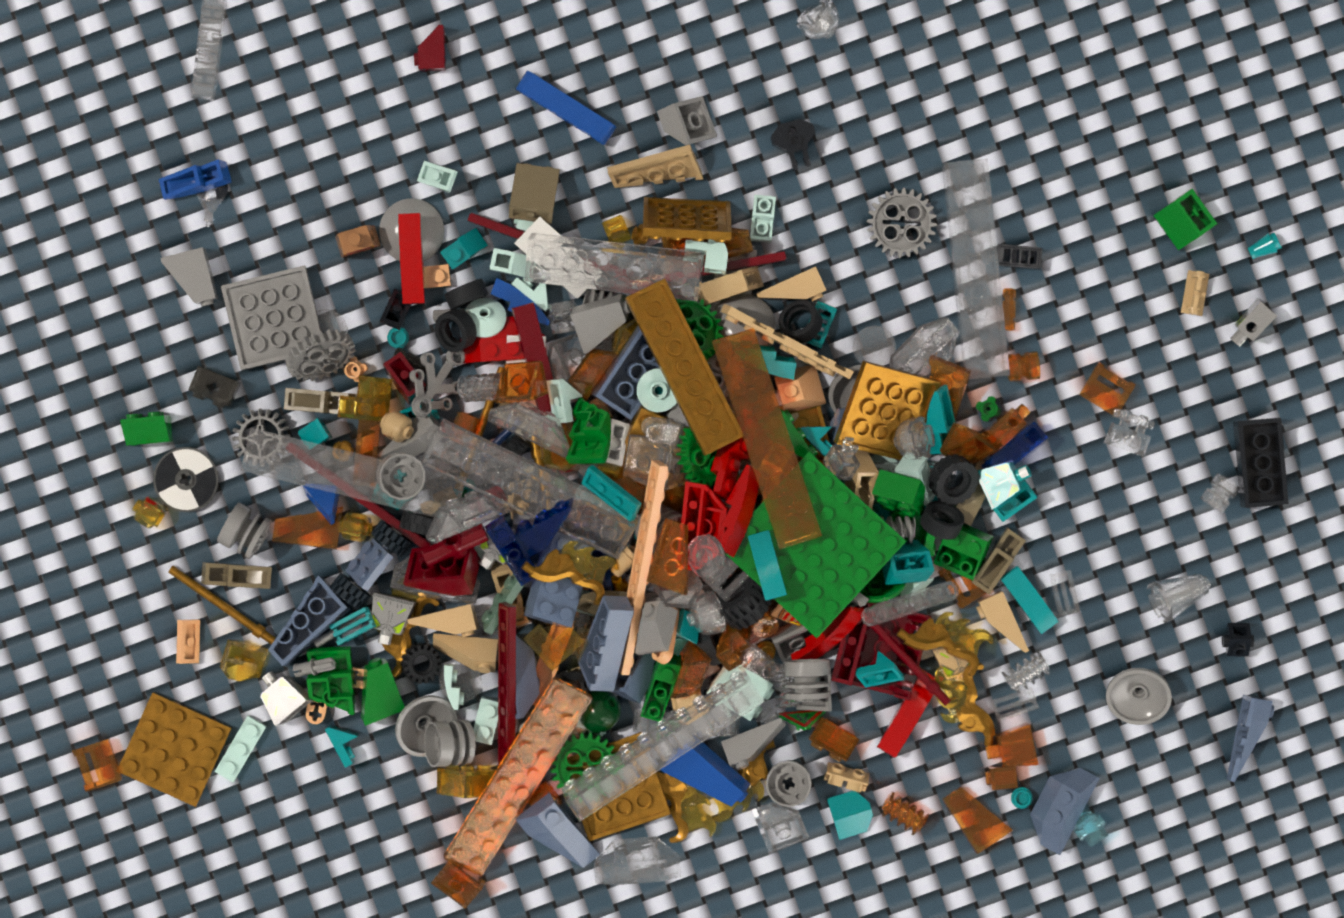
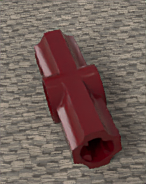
M481 523L461 533L450 531L443 536L442 541L422 549L421 552L426 564L430 567L450 557L457 560L465 557L468 549L489 541V538Z

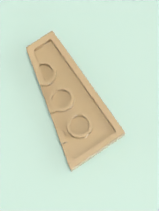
M691 145L607 167L608 175L614 188L639 186L649 181L654 184H661L663 180L670 179L682 182L685 181V178L695 177L696 180H703V173Z

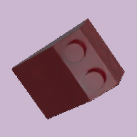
M427 547L412 548L403 582L404 586L451 596L473 594L480 566L478 562L481 560L474 547L468 549L465 557L457 560L450 557L430 567L426 564L421 552L422 549Z

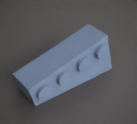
M318 575L314 584L307 591L302 602L295 609L291 618L278 634L268 651L282 666L288 667L313 644L315 639L329 630L331 624L340 620L351 610L350 606L331 590L330 584L324 577Z
M604 595L602 597L577 661L590 691H614L631 619L634 615V609L628 597Z

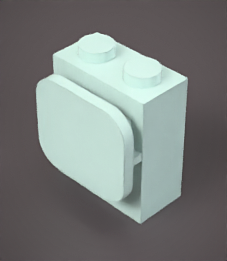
M731 657L730 660L724 662L706 693L740 716L751 721L753 717L756 719L763 708L760 705L763 700L766 699L768 701L773 694L774 689L772 686L774 684Z

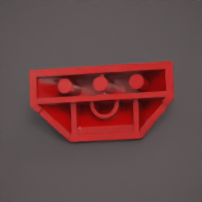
M506 317L504 328L495 336L489 338L476 337L473 345L463 349L465 354V361L463 363L524 359L520 341L507 343V335L518 336L514 317Z
M685 482L676 568L699 571L723 553L722 550L717 548V545L726 531V528L721 524L729 509L707 484Z

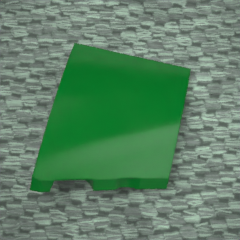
M580 397L572 412L576 420L569 434L573 442L566 460L569 464L606 463L611 442L610 415L605 410L598 409L596 405L590 404Z
M351 646L308 648V662L313 658L319 660L329 657L336 661V668L334 670L320 672L316 676L312 674L307 676L309 699L318 703H325L331 708L337 707L347 711L349 715H354L355 692Z

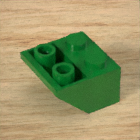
M1193 189L1186 191L1153 215L1177 250L1182 249L1217 225V222Z
M149 412L148 417H143V414H128L126 419L120 420L126 446L173 441L170 415H164V412Z
M880 469L872 495L881 504V508L890 512H894L896 509L902 511V514L908 517L922 516L925 497V485L922 481Z
M963 524L956 538L951 540L942 539L933 564L973 581L987 555L994 536Z

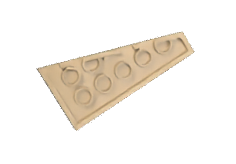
M724 304L720 311L727 315L725 317L726 320L735 325L738 322L744 324V330L754 335L756 332L762 334L761 339L772 345L775 341L780 344L779 349L796 356L797 359L814 366L815 369L832 377L838 374L850 379L854 371L837 365L835 361L819 355L818 352L786 335L775 332V329L757 322L756 319L729 305Z

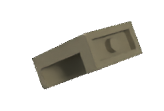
M517 163L509 205V218L535 222L541 217L548 224H552L560 169L549 166H534L528 163Z

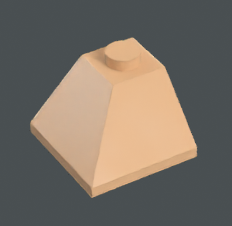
M807 365L796 368L794 380L773 375L783 411L788 410L789 413L826 404L817 369L814 366Z

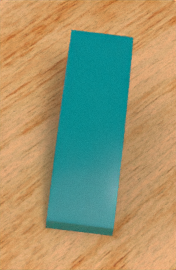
M731 341L730 346L732 350L752 366L766 373L794 380L797 363L793 357L776 355L777 352L774 346Z
M943 385L937 389L930 401L926 421L928 455L944 454L953 447L950 430L956 426L948 385Z
M769 530L749 535L748 539L765 601L787 595Z
M1018 566L1001 577L1005 587L1040 634H1043L1059 622Z

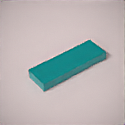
M594 465L589 466L581 484L628 521L635 520L642 503Z

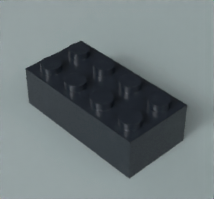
M1281 418L1233 421L1240 507L1252 508L1289 504Z

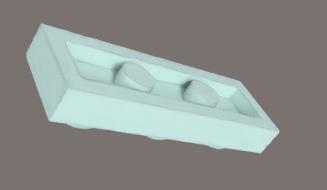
M248 715L214 772L234 782L267 726Z

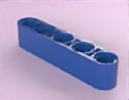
M528 70L515 88L526 97L603 145L607 144L617 128L605 118Z

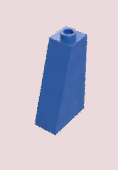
M693 733L673 751L660 768L664 773L731 807L737 801L741 803L748 795L746 790L750 783Z

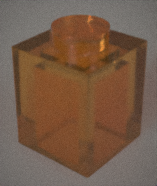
M1014 764L988 766V772H985L986 785H990L991 790L1018 788L1016 766Z

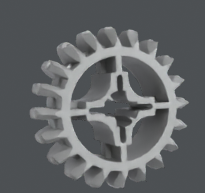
M262 408L258 409V415H256L254 410H250L251 418L243 414L242 417L245 422L243 423L240 420L236 422L241 428H233V432L239 433L238 437H232L233 441L239 440V444L234 445L233 448L238 449L241 447L242 450L237 455L241 457L246 454L244 462H248L252 458V466H256L258 460H260L261 467L265 466V460H267L269 465H273V457L276 461H280L281 458L278 453L282 455L287 453L282 447H286L289 444L284 442V439H290L291 435H284V431H288L290 428L289 426L282 428L281 425L286 420L281 419L277 421L278 413L270 417V409H267L265 415H263ZM257 420L258 425L255 433L244 435L247 427ZM264 420L271 422L276 427L278 434L268 433ZM261 431L264 432L263 435L272 436V438L263 440V444L259 443L260 440L257 441L256 439H251V437L260 435ZM279 440L274 451L265 455L268 442ZM245 441L254 442L257 445L259 455L253 454L247 448Z

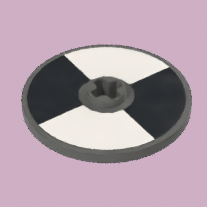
M181 447L169 451L159 460L154 471L153 484L157 496L166 506L180 512H192L203 508L213 499L218 489L219 475L216 465L206 453L196 448ZM183 474L192 478L189 480L190 484L188 486L180 481L183 479Z

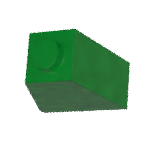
M385 658L372 659L368 662V665L364 666L361 719L365 726L399 713L405 708Z

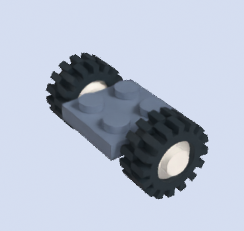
M380 520L371 532L373 537L364 543L361 551L355 559L350 561L348 568L345 570L354 580L352 581L349 577L340 573L330 585L332 591L358 610L362 609L371 598L367 591L394 558L387 550L389 549L402 557L412 544L407 537L383 520Z

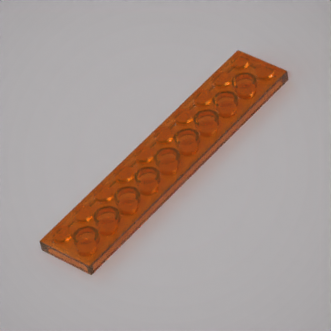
M754 328L713 340L712 345L743 435L779 550L822 537Z
M556 677L552 679L444 853L445 860L482 877L515 824V818L522 813L593 699L590 694Z

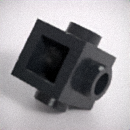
M1250 623L1227 624L1226 634H1222V647L1226 648L1227 656H1249L1250 648L1254 647V635H1251Z

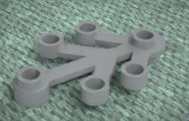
M463 350L459 352L447 351L445 355L446 362L436 377L434 354L424 353L421 355L420 361L426 368L428 389L425 393L423 387L424 372L421 369H414L409 374L410 380L415 383L416 397L412 401V411L417 417H426L435 409L447 411L452 408V400L448 397L441 398L438 401L431 400L435 394L451 393L455 395L462 393L463 385L460 381L441 384L453 366L461 365L465 361Z

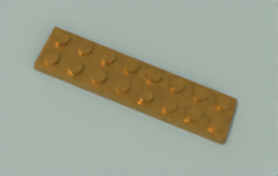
M665 278L626 297L625 300L703 455L706 456L743 437L744 434Z

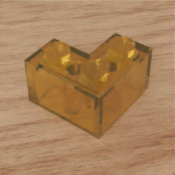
M359 376L357 397L340 395L338 417L381 422L383 416L389 413L392 379Z
M540 624L523 638L552 671L585 643L573 628H567L553 640Z
M452 764L443 768H437V794L460 798L498 796L499 771L490 769V765L479 764L477 768L467 765L459 768V766H453Z

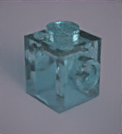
M1085 811L1081 814L1074 830L1080 841L1085 840L1092 847L1108 836L1103 827L1106 823L1100 814L1095 816L1092 811L1089 813Z

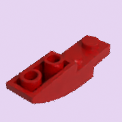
M743 410L736 418L744 436L719 448L712 464L711 472L717 475L713 492L724 500L728 499L736 484L741 459H749L750 451L753 447L752 442L757 429L758 419L747 410Z

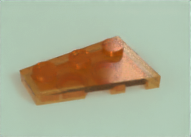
M931 355L929 357V365H931L930 378L941 382L940 387L948 385L956 421L971 370Z
M343 507L337 508L335 523L332 525L319 511L275 519L272 541L337 550Z
M669 518L665 519L648 573L647 582L683 595H688V525Z
M962 787L957 788L942 798L976 854H979L1013 831V829L1004 824Z

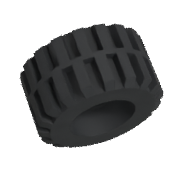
M742 571L728 578L727 582L722 585V588L716 592L713 599V608L732 629L741 630L742 628L754 625L768 611L772 601L771 599L765 601L762 588Z

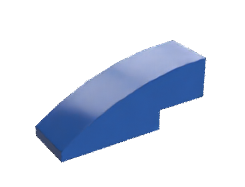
M219 159L202 166L194 165L159 179L164 200L193 195L232 183L227 162Z
M496 278L491 295L510 302L508 311L512 312L511 308L533 302L514 286ZM534 303L538 322L549 326L550 321Z

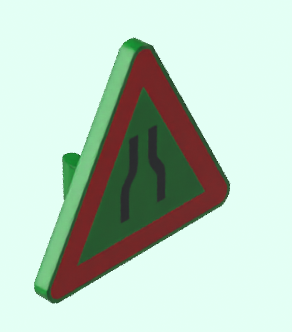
M802 710L780 712L778 717L796 726L798 731L800 729L810 730L811 726L826 711Z

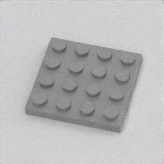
M305 265L221 286L240 370L283 361L288 358L286 354L291 352L290 348L297 347L296 342H303V337L310 338L311 333L318 335V332L321 330Z

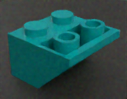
M909 540L906 541L882 567L886 585L927 581L935 571L930 551L919 540H913L912 544L909 543Z

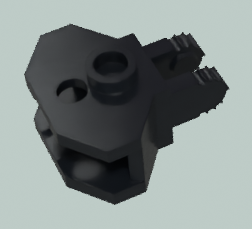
M802 119L779 124L770 137L772 146L786 152L793 171L798 170V163L794 156L798 152H802L804 165L806 167L811 166L807 150L808 143L815 134L813 124ZM793 128L795 130V133L790 134L788 132V129Z

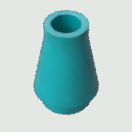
M1267 233L1247 249L1252 259L1277 253V250L1282 247L1275 233L1270 235Z

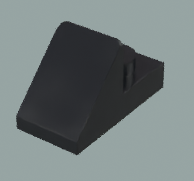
M394 288L380 319V323L398 330L404 327L406 316L412 305L403 304L402 291Z

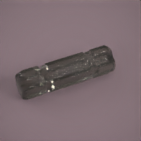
M400 347L395 350L393 357L401 352L413 368L421 369L426 374V368L421 364L419 357L409 352L406 353V350Z

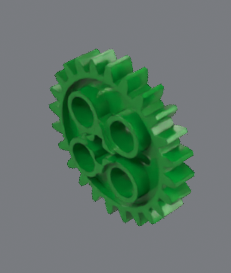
M678 295L675 299L685 315V319L705 359L708 360L722 345L720 340L724 336L720 332L724 328L717 325L721 319H715L714 316L717 311L710 312L711 305L709 304L705 307L703 299L698 303L696 296L689 300L688 295H685L682 299Z
M690 427L683 428L685 436L679 435L682 444H677V447L681 448V452L676 453L677 456H681V460L677 464L683 465L680 472L686 473L685 479H689L690 482L707 484L712 488L715 485L717 475L711 472L717 450L704 456Z
M581 731L580 737L577 738L572 733L571 741L565 737V745L557 744L560 752L553 751V755L557 759H551L550 763L556 765V767L551 768L550 772L557 773L552 777V780L560 781L557 784V789L564 787L563 795L570 792V799L578 795L579 802L582 801L583 796L587 797L588 802H590L593 795L599 800L600 792L606 796V788L613 790L611 781L618 782V778L614 774H620V769L615 768V766L621 763L619 760H614L619 754L618 752H611L614 749V745L607 746L608 738L600 741V734L593 738L590 731L588 736L585 737L583 731ZM592 750H598L601 756L598 759H592L589 753ZM572 752H576L580 758L575 762H571L567 756ZM583 762H587L589 766L588 771H584L582 767ZM600 763H604V764H605V765L602 766V767H600V766H592V765H597V764H600ZM569 766H570V767H579V768H574V769H571V770H567V769H566V767H569ZM600 771L604 776L601 780L595 781L591 777L592 773ZM572 774H579L582 780L579 783H573L570 780V776Z

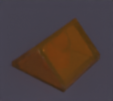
M592 349L585 355L569 378L568 382L583 396L582 398L586 402L616 356L614 352Z
M541 361L504 364L494 402L533 401L548 394L543 363Z
M954 422L940 451L944 456L954 454L964 456L969 462L974 464L1000 451V449L978 431Z
M691 641L687 645L672 691L671 698L674 699L699 694L712 660L697 644Z
M451 856L431 884L466 909L482 890L485 881Z

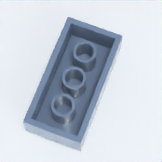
M638 324L591 393L630 420H632L642 405L637 397V384L640 378L652 369H660Z
M548 531L545 533L537 567L542 564L548 553L557 549L559 554L570 555L576 570L586 577L594 543L557 531ZM568 577L554 582H541L533 579L523 616L562 628H572L583 587L572 584L571 579Z

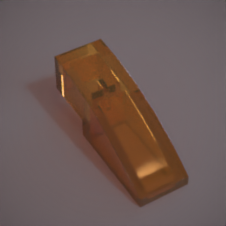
M359 419L354 459V486L376 487L380 421Z
M726 623L722 631L716 657L728 672L743 664V651L750 647V626L738 630L736 628L732 629Z

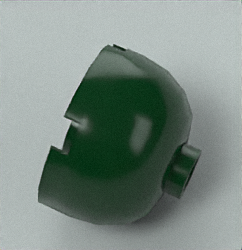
M592 691L589 693V696H583L582 699L578 700L577 713L580 712L582 716L580 721L589 731L600 733L606 732L616 725L620 718L621 706L617 697L612 692Z

